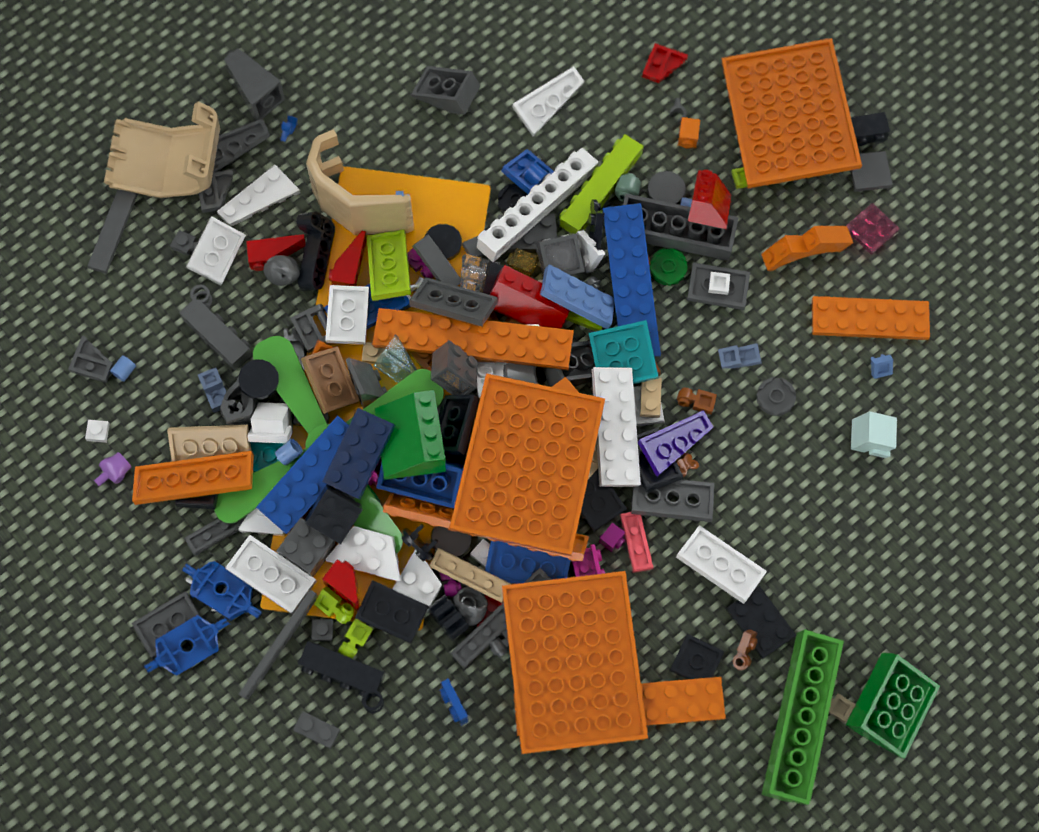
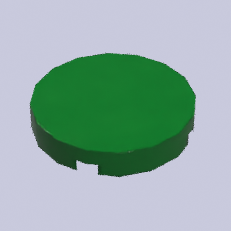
M664 248L654 253L650 259L649 267L650 274L656 282L671 286L678 284L684 279L688 265L686 257L680 251L673 248Z

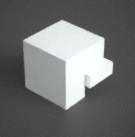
M258 403L251 418L252 427L248 433V442L286 443L289 441L293 433L291 410L287 404Z

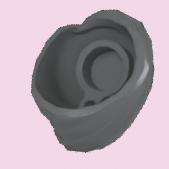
M277 255L271 257L265 263L264 274L274 285L285 286L298 280L300 267L294 258Z
M465 587L454 596V607L461 613L462 618L469 626H474L484 618L487 610V601L483 593L471 587Z

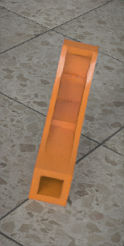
M813 226L803 235H785L761 255L767 271H773L804 257L821 253L842 252L853 244V240L847 226Z

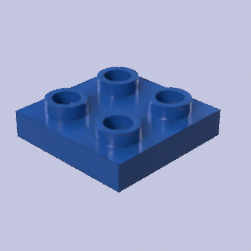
M526 149L504 165L501 172L529 194L535 185H540L544 177L549 173L552 174L554 171L531 151Z

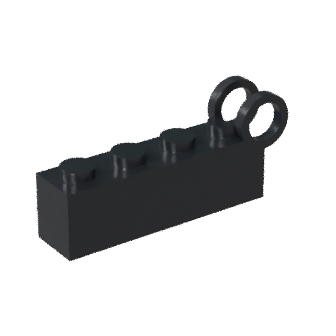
M885 112L851 117L857 146L860 147L873 142L882 143L888 139L891 131Z
M307 641L298 662L299 667L302 668L301 672L310 676L313 673L320 675L321 680L330 684L332 681L340 684V688L351 691V689L359 691L358 695L362 697V704L369 713L375 714L383 709L384 700L379 690L386 676L384 671ZM377 696L380 699L379 704L376 707L367 706L366 703L369 697Z

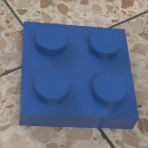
M449 679L442 681L440 695L445 704L449 703L451 705L449 710L454 722L459 721L461 726L468 723V715Z

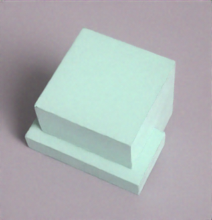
M869 411L852 419L851 450L864 453L869 451V455L882 458L890 457V450L896 448L897 418Z

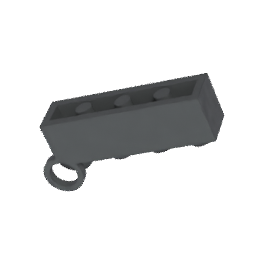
M196 285L190 292L192 301L179 314L182 320L228 365L237 370L252 356L250 351L251 345L244 338L240 340L236 336L238 335L236 330L232 326L227 327L223 323L225 322L218 313L214 314L210 311L213 298L209 289L205 285ZM198 289H204V290H205V291H199V292H197V293L194 295L195 291L198 290ZM200 295H206L204 299L197 300Z

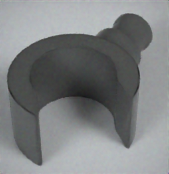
M675 98V103L670 109L669 117L675 112H679L682 114V117H686V109L681 106L680 98ZM680 117V118L678 119L677 125H679V124L681 123V118H682V117Z

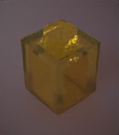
M516 248L514 254L510 253L507 264H509L510 268L531 277L536 268L538 256Z

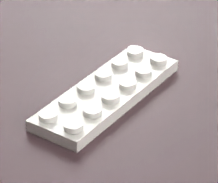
M594 367L592 369L593 396L605 398L596 440L600 487L640 486L632 368Z

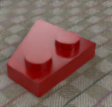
M655 43L642 73V78L660 83L686 62L688 55Z

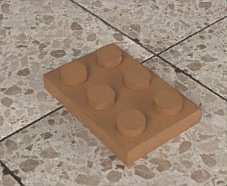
M338 346L305 356L301 359L323 414L356 404L360 401Z

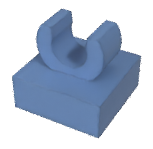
M881 354V357L875 359L871 357V375L874 379L893 374V358L891 355L885 356Z

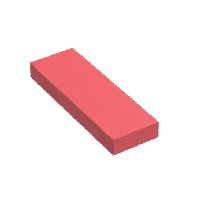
M631 512L621 513L620 519L623 531L625 532L624 536L633 573L652 570L654 567L641 515L631 514Z

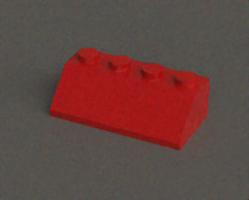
M698 170L688 221L726 229L731 194L719 176L710 170Z
M506 265L498 273L489 294L498 297V304L493 309L494 311L524 325L539 324L540 327L561 329L570 311L541 296V282Z

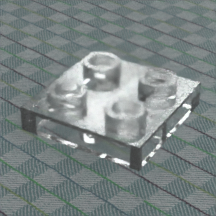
M469 254L463 255L460 287L480 292L488 264L491 260Z

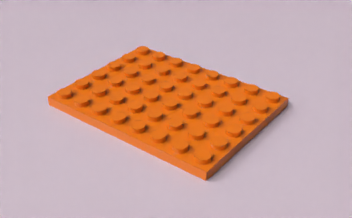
M832 38L722 58V66L747 188L862 168Z
M486 373L449 530L571 556L605 398Z
M626 571L503 585L502 593L522 754L648 739Z

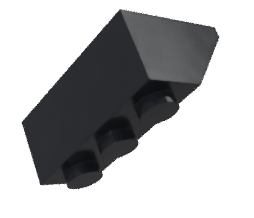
M476 395L444 396L438 417L446 457L466 460L480 398Z

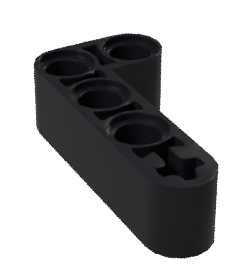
M317 211L301 213L297 216L296 223L298 228L308 235L300 267L298 286L304 292L320 290L324 285L335 234V225L329 218Z

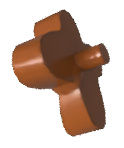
M684 453L682 458L676 460L683 477L686 476L688 469H697L699 467V463L693 460L689 453Z

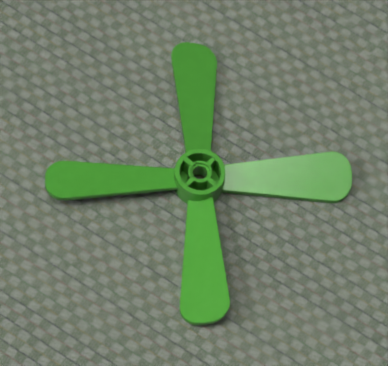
M281 336L269 337L259 342L253 350L254 360L268 361L276 368L279 374V384L276 391L309 434L306 439V449L288 465L278 461L254 472L252 489L220 493L214 511L217 517L224 523H236L255 510L258 504L330 425L327 424L293 345L288 339ZM418 369L363 410L375 415L374 408L414 392L430 390L435 392L438 408L444 399V390L431 380V371ZM353 417L346 422L348 425H350ZM366 486L361 499H354L362 504L363 509L354 526L393 536L396 545L395 552L398 554L403 546L401 539L403 535L390 516L383 512V507Z

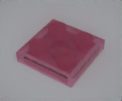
M873 203L846 225L850 235L871 255L900 229Z

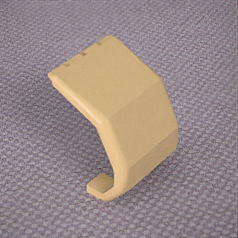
M197 102L194 104L192 122L199 125L175 128L127 118L115 120L113 133L118 135V137L112 136L110 150L113 152L109 153L107 168L112 169V171L106 170L104 183L113 189L157 198L195 195L208 189L212 182L220 133V124L216 111L210 106Z
M335 130L323 133L313 140L306 165L312 191L324 213L354 235H358L361 231H366V235H374L403 229L405 233L414 230L411 197L409 195L350 194L329 178L344 171L340 157L338 156L322 163L320 152L339 145Z

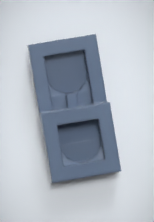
M757 343L742 347L735 345L718 349L722 369L762 364Z
M215 367L198 374L213 413L220 411L222 399L226 394L223 382Z

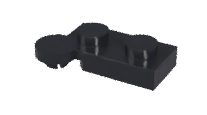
M592 199L590 205L591 213L588 218L590 232H587V234L596 242L594 247L597 250H601L604 212L600 211L601 206L599 205L601 204L596 199Z

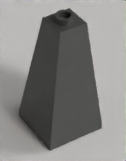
M239 48L226 56L224 59L226 68L255 121L263 119L285 100L281 81Z

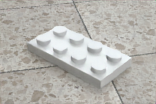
M700 525L676 556V558L743 604L767 572Z
M251 535L248 536L225 567L230 573L292 615L309 590L317 582L315 578Z

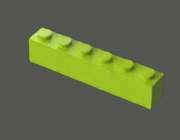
M626 134L621 139L618 138L613 145L611 153L607 152L604 156L601 166H597L593 170L592 178L583 183L582 191L579 195L575 194L569 208H565L559 216L560 227L569 233L575 234L578 231L585 230L589 225L588 218L591 213V200L596 199L601 204L599 206L603 207L615 191L616 183L620 176L627 174L641 157L643 145Z

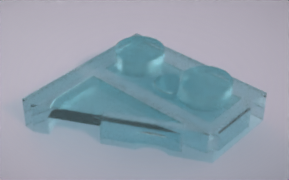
M396 334L373 365L397 383L417 370Z

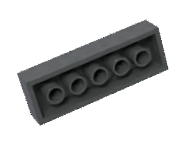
M625 194L623 205L641 203L646 244L729 261L739 217L728 215L727 228L722 229L689 222L690 207Z

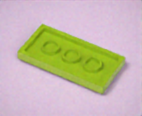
M405 230L368 235L367 249L372 300L376 301L411 295Z

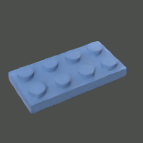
M550 264L545 268L541 296L605 329L612 325L615 304L613 297Z

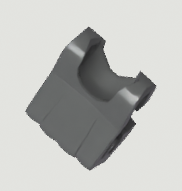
M239 376L222 399L220 407L221 416L225 420L226 425H248V428L251 429V418L259 399L250 398L242 392L239 386ZM242 399L243 406L240 402L237 404L236 401Z

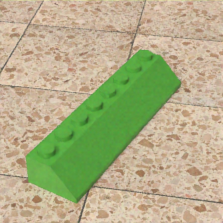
M806 629L797 633L762 795L781 801L810 805L844 641Z

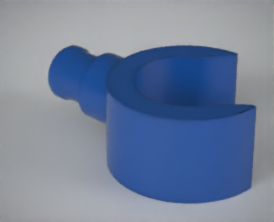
M288 115L287 123L283 121L281 141L286 142L289 134L294 132L297 118Z

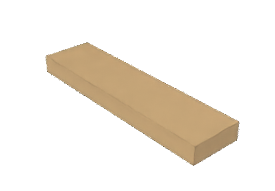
M440 548L437 549L429 566L501 603L504 602L502 586L511 585V583Z

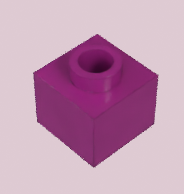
M612 523L600 537L599 543L612 553L615 548L619 550L625 542V539H623L625 532Z

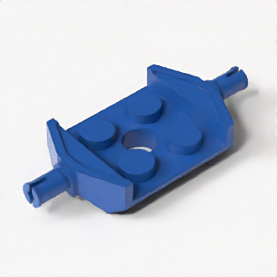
M209 562L197 570L188 564L183 567L182 571L193 578L190 589L191 597L197 598L219 612L228 621H232L245 612L250 613L257 619L262 614V611L252 606L251 603L254 588L230 573L217 562ZM220 584L227 586L226 592L222 594L216 592V587Z
M197 614L155 640L157 657L155 660L144 665L145 669L150 673L160 666L176 676L219 651L217 633L219 630L230 625L224 617L217 623L211 624ZM183 640H190V641H192V643H193V648H192V650H190V651H184V650H182V648H181V643H182V641H183Z

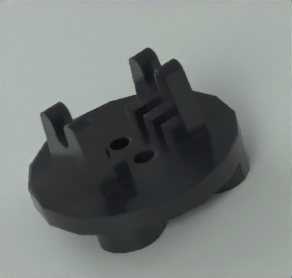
M420 524L413 532L405 528L402 530V541L409 547L412 545L417 550L415 554L423 562L426 559L432 560L434 556L430 549L438 543V540L435 538L430 544H425L418 537V532L424 527L423 524Z

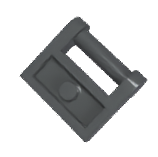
M318 304L290 318L308 353L313 351L318 339L326 343V335L322 337L312 316L317 315L326 331L327 317L322 304Z

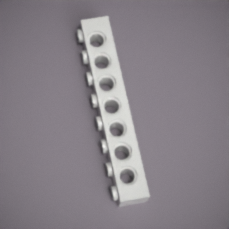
M583 148L577 152L574 151L565 163H560L552 174H547L540 185H535L526 197L522 196L518 200L517 205L513 208H508L501 219H496L487 231L483 230L477 237L476 248L492 262L497 260L591 177L593 170L598 166V161Z

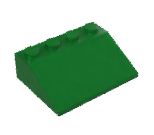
M434 390L414 392L374 408L375 416L396 425L381 455L384 480L446 472L445 453Z
M882 652L846 725L864 738L905 759L940 686L898 654Z

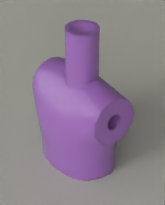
M117 452L115 455L105 458L100 462L99 467L103 473L94 481L98 486L108 479L117 484L124 479L126 472L132 467Z

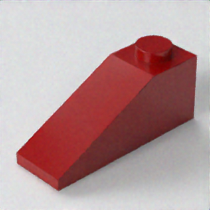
M361 231L336 260L334 268L330 269L328 280L331 281L332 285L357 286L367 241L366 231Z
M304 234L246 241L250 269L262 271L264 270L265 263L271 257L277 255L290 256L306 245Z

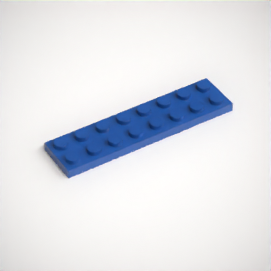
M641 203L603 208L617 327L646 320L654 357H661Z

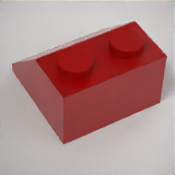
M337 559L322 580L325 587H328L341 597L344 602L350 604L358 611L360 599L357 578L355 576L356 572L353 570L354 567L345 560L342 563Z

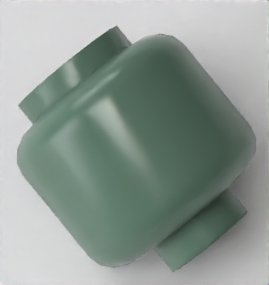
M632 173L621 175L616 183L615 195L622 202H624L625 194L639 196L641 181Z

